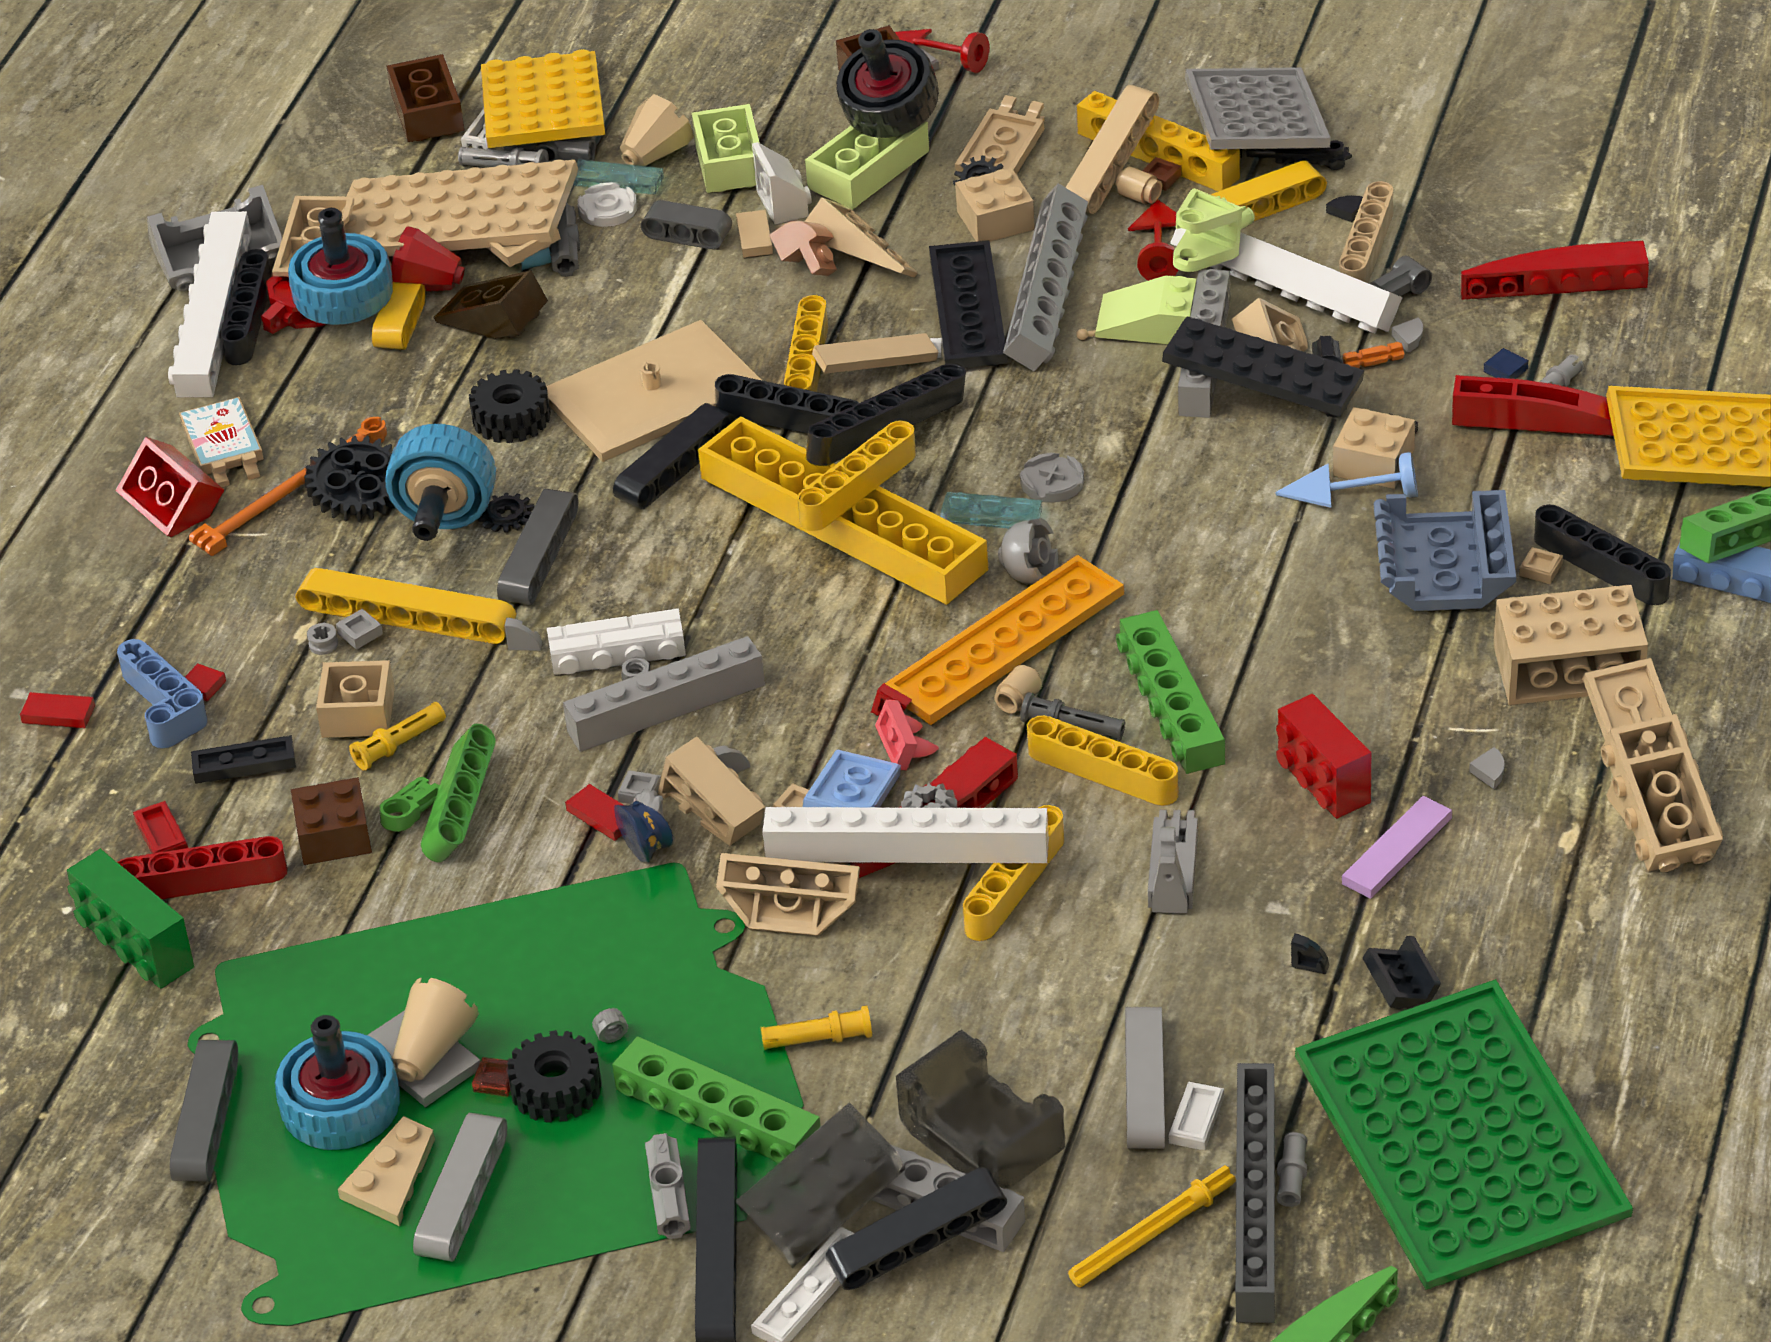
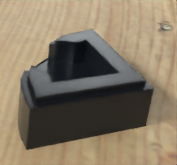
M1351 195L1335 198L1326 204V213L1353 222L1363 197Z
M1294 933L1291 941V967L1326 974L1329 968V960L1324 950L1313 940Z

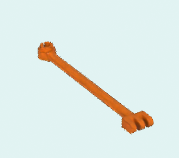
M381 417L367 418L361 423V428L357 430L358 433L354 436L357 437L358 442H362L366 436H369L370 443H374L378 439L384 442L387 436L386 423L384 420L381 421ZM352 437L346 440V442H351ZM306 468L213 529L206 523L190 533L189 541L200 549L205 550L210 556L216 555L227 547L225 536L305 484Z

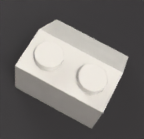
M758 142L752 143L756 190L774 225L808 217V204L812 203L808 186L803 187L799 170L793 169L789 159Z

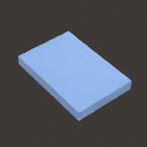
M836 750L804 797L803 807L880 808L900 776L901 765Z

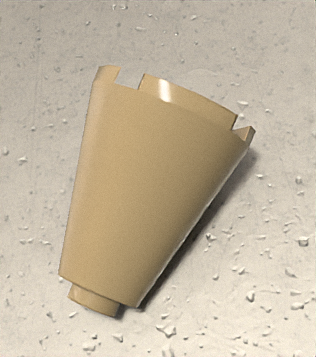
M419 978L415 981L409 993L392 1057L398 1077L408 1082L422 1080L468 1031L479 1015L478 1007L475 1003L470 1007L465 1002L467 995L464 992L438 979L430 978L428 983H421L422 978Z

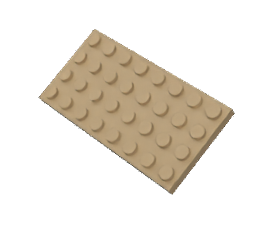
M559 159L543 163L528 162L521 165H499L489 168L473 167L467 170H443L435 173L418 172L412 175H389L370 179L364 177L353 180L346 197H354L355 202L350 219L344 226L345 233H356L373 238L384 247L388 256H394L395 250H399L404 245L398 241L407 226L421 230L450 251L491 247L490 243L511 246L522 245L533 240H538L539 243L552 242L555 235V227H558L578 172L576 160L564 161Z

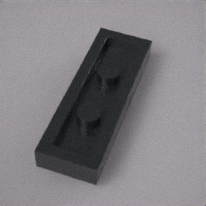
M292 735L191 751L195 784L296 768Z

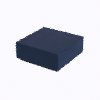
M1503 348L1484 363V372L1495 378L1516 379L1528 370L1529 360Z

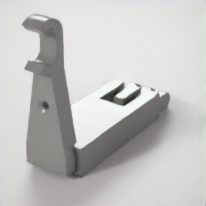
M1160 809L1159 817H1154L1148 880V908H1152V912L1187 913L1188 909L1193 907L1198 841V818H1195V810L1187 811L1186 820H1181V810H1174L1173 818L1168 819L1167 810Z

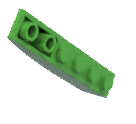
M1389 1266L1331 1296L1293 1322L1271 1342H1354L1362 1331L1366 1332L1373 1326L1377 1315L1385 1307L1392 1306L1399 1294V1287H1397L1398 1269Z

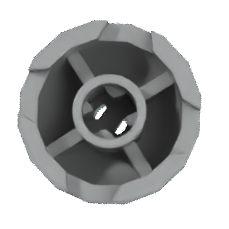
M1042 518L1030 519L1014 524L1004 535L1001 547L998 550L999 561L1007 573L1014 580L1026 585H1033L1058 568V549L1051 548L1048 534L1054 533L1048 522Z

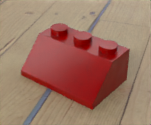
M145 437L115 491L165 535L173 537L209 518L224 489L173 445Z

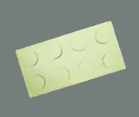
M925 121L919 127L906 134L890 138L867 136L857 131L854 127L849 126L805 159L808 188L851 209L856 208L929 152L928 122Z

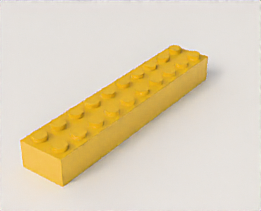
M741 416L698 449L701 479L945 605L949 604L989 570L987 540L880 486L822 530H805L801 527L799 520L798 494L836 464L818 466L809 463L806 460L805 448Z

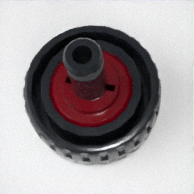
M865 30L858 39L861 48L844 62L837 76L836 90L840 105L850 125L860 133L877 138H890L906 134L923 124L933 113L937 105L939 88L934 69L927 54L918 46L903 40H882V35L878 30Z

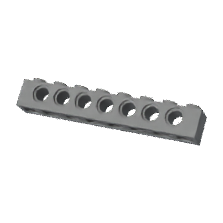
M1059 183L1041 203L1003 351L1004 354L1032 371H1035L1042 362L1048 363L1055 352L1053 343L1059 335L1060 328L1058 323L1065 312L1062 306L1069 295L1070 290L1067 289V286L1074 275L1072 266L1079 255L1076 249L1083 238L1081 229L1088 218V215L1085 214L1088 201Z

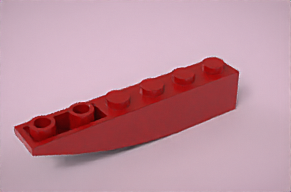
M1644 241L1581 244L1539 250L1488 262L1461 271V300L1648 288L1649 261Z
M1455 376L1452 425L1614 436L1607 397L1556 384L1522 379Z
M984 737L975 746H971L956 762L947 766L931 782V785L936 787L943 783L946 790H953L955 799H957V808H985L1018 779L1017 754ZM850 862V866L860 867L859 878L895 864L888 862Z

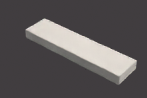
M840 1226L753 1322L751 1325L753 1335L767 1342H790L841 1285L826 1260V1252L838 1241L854 1234L853 1232Z

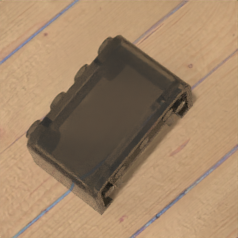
M961 1029L896 1075L900 1120L913 1137L955 1170L967 1174L978 1168H988L999 1187L1010 1189L1065 1148L1064 1108L1057 1098L1046 1094H1040L1033 1099V1104L1025 1102L1015 1095L1007 1084L998 1082L988 1074L986 1058L988 1052L985 1045L979 1039H973Z

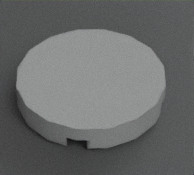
M1045 453L1029 459L1024 464V469L1020 473V484L1023 492L1030 498L1040 502L1055 503L1066 501L1076 496L1082 490L1085 481L1082 464L1074 457L1068 455L1067 458L1059 457V453Z

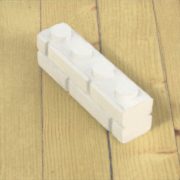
M679 609L547 628L554 675L573 674L581 671L622 666L630 658H643L649 662L686 656Z

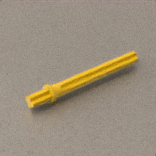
M1224 1165L1202 1181L1199 1179L1193 1180L1191 1187L1182 1192L1181 1195L1072 1267L1068 1272L1069 1278L1076 1287L1084 1286L1193 1211L1195 1212L1202 1206H1211L1215 1196L1236 1182L1235 1176L1230 1173L1229 1167Z

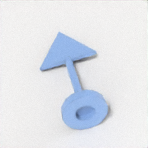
M1411 452L1400 455V472L1330 483L1328 463L1275 492L1277 496L1332 508L1331 491L1401 480L1406 497H1418Z

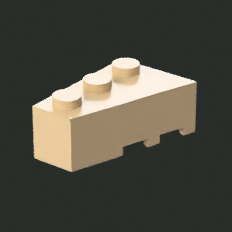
M697 736L666 757L658 795L664 799L671 796L681 803L678 806L679 810L683 813L688 814L692 811L702 818L700 821L701 826L726 844L732 845L761 824L765 806L759 795L750 791L740 781L738 774L733 769L727 768L714 749L709 745H705Z

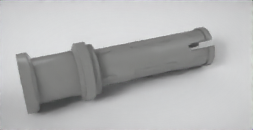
M461 147L458 153V162L462 166L496 167L499 165H521L528 163L527 161H533L534 163L549 162L548 152L545 149H539L538 152L524 151L521 147H516L512 151ZM480 157L497 158V160H495V159H482V158H480Z

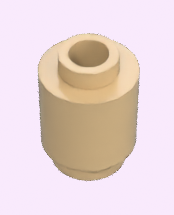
M1131 166L1120 171L1117 175L1116 187L1120 195L1143 204H1153L1159 199L1162 192V182L1157 180L1156 176Z
M1025 665L1016 666L996 689L994 698L998 707L1004 712L1011 714L1021 711L1025 695L1028 692L1036 695L1042 688L1038 672Z

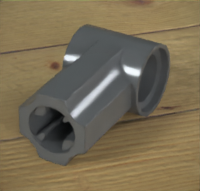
M1405 255L1394 263L1389 273L1368 284L1398 296H1402L1409 291L1414 294H1421L1429 287L1432 281V272L1410 256Z

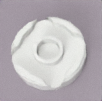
M613 182L591 186L585 190V195L582 197L580 195L578 198L579 216L584 222L594 226L608 227L625 223L637 211L636 194L627 186L626 189L620 188L619 184Z

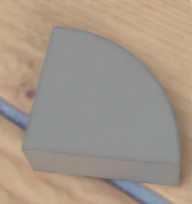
M1419 317L1392 327V337L1397 342L1402 343L1403 348L1407 352H1411L1418 347L1419 341L1423 336V324Z
M506 618L504 626L508 650L541 651L542 639L537 631L534 630L533 632L528 627L522 625L523 622L518 619Z
M728 746L713 748L727 768L733 769L736 773L750 768L748 759L741 751L728 748Z
M1493 747L1470 762L1469 772L1495 789L1502 782L1504 758L1500 751Z

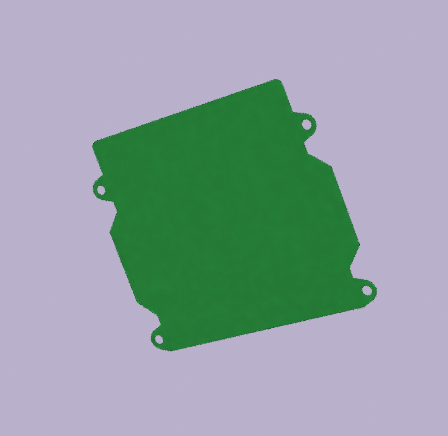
M673 862L231 959L217 965L215 977L223 1014L190 1034L187 1046L195 1054L199 1038L209 1033L216 1034L219 1040L237 1041L238 1066L214 1170L228 1237L274 1258L278 1270V1276L253 1289L244 1297L241 1306L243 1315L249 1321L258 1324L292 1326L667 1239L666 1236L659 1235L657 1230L645 1143L650 1141L653 1135L667 1133L668 1136L677 1138L690 1221V1230L684 1234L696 1232L698 1138L717 1136L693 1123H686L679 1117L664 1110L655 1109L642 1100L621 1093L615 1087L612 1064L638 1036L794 1106L803 1108V1100L785 1046L764 1050L760 1027L777 1025L765 986L720 969L715 961L713 952L736 940L743 933L745 923L733 911L698 908L686 868L680 863ZM721 919H730L735 923L734 929L728 933L716 931L714 925ZM419 978H422L421 983H428L430 978L449 983L467 995L465 1002L470 1007L474 1003L478 1007L479 1015L475 1023L457 1042L480 1059L482 1069L428 1106L424 1107L399 1086L400 1104L398 1112L388 1128L371 1141L347 1149L326 1150L311 1147L296 1139L286 1129L277 1103L275 1076L280 1063L288 1052L301 1042L313 1037L311 1024L317 1017L322 1015L334 1016L340 1022L341 1031L368 1035L405 1010L411 987ZM617 1008L622 1012L628 1024L627 1032L621 1039L615 1042L606 1043L600 1041L592 1026L593 1019L603 1010ZM557 1030L558 1036H563L565 1031L572 1032L573 1039L581 1035L585 1038L586 1044L591 1042L598 1055L602 1081L598 1100L593 1099V1106L589 1110L582 1107V1115L575 1118L572 1113L568 1114V1120L560 1122L559 1117H553L552 1122H544L543 1116H539L537 1120L530 1118L529 1111L522 1114L518 1109V1105H514L512 1101L507 1073L508 1059H513L512 1051L515 1047L522 1050L521 1042L525 1039H528L530 1042L535 1041L534 1035L542 1033L543 1037L550 1036L549 1031ZM554 1070L545 1073L543 1076L557 1077L564 1074L565 1071ZM470 1112L505 1118L508 1128L504 1147L455 1260L446 1261L415 1255L413 1242L417 1226L466 1115ZM404 1116L433 1129L435 1141L422 1172L418 1173L413 1185L414 1192L410 1201H407L405 1204L403 1219L400 1226L341 1200L338 1188ZM737 1144V1222L796 1209L820 1195L828 1185L827 1182L818 1179L817 1183L812 1187H801L797 1184L796 1179L799 1174L807 1172L806 1161L797 1171L784 1164H777L771 1158L755 1151L746 1150L740 1144ZM261 1297H269L275 1303L271 1311L263 1314L256 1313L252 1305L254 1301Z

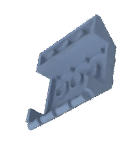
M1505 490L1472 491V511L1406 514V494H1387L1386 501L1378 499L1374 502L1376 537L1379 542L1377 544L1378 557L1381 564L1379 567L1381 583L1389 588L1390 594L1414 611L1483 608L1516 583V570Z

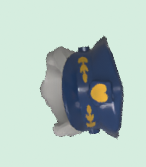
M648 788L643 789L641 793H637L633 803L629 806H614L616 824L627 846L641 862H650L655 851L661 848H670L674 844L675 839L663 815V797L657 796L658 793L655 790L651 791Z

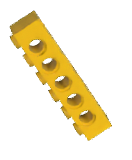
M1093 91L1077 104L1078 134L1094 140L1117 100L1103 93ZM1154 115L1131 156L1147 163L1158 157L1181 165V177L1215 191L1229 188L1240 179V149H1210L1205 135Z

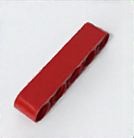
M274 836L133 856L117 862L161 899L273 883L283 879L288 872L283 843Z

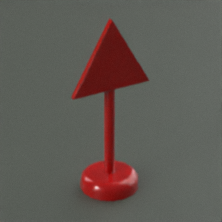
M932 29L895 32L900 40L914 45L960 53L961 64L969 72H980L988 61L990 52L989 40L985 34L980 32L969 34L964 39L962 46L924 39L932 33Z
M1158 199L1128 227V231L1154 228V243L1142 248L1137 259L1139 273L1148 281L1163 276H1176L1179 271L1173 266L1175 249L1171 245L1162 242V227L1176 226L1177 213Z

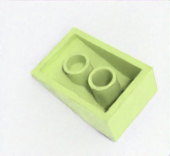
M1163 276L1103 294L1095 337L1169 344L1186 316H1191L1197 279L1183 276Z

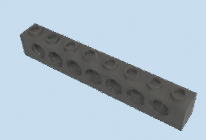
M1237 1063L1236 1323H1275L1274 1063Z

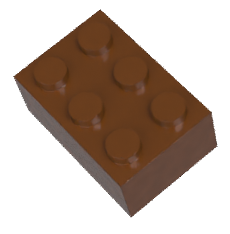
M443 54L386 66L391 96L407 142L423 141L427 138L452 135L456 132L465 131L461 102Z

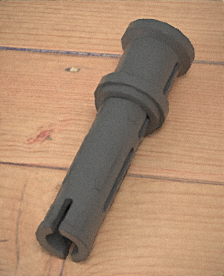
M1031 692L1025 695L1020 713V720L1025 723L1036 716L1045 715L1118 741L1123 737L1126 724L1125 719L1068 707L1060 699L1050 701L1037 698Z

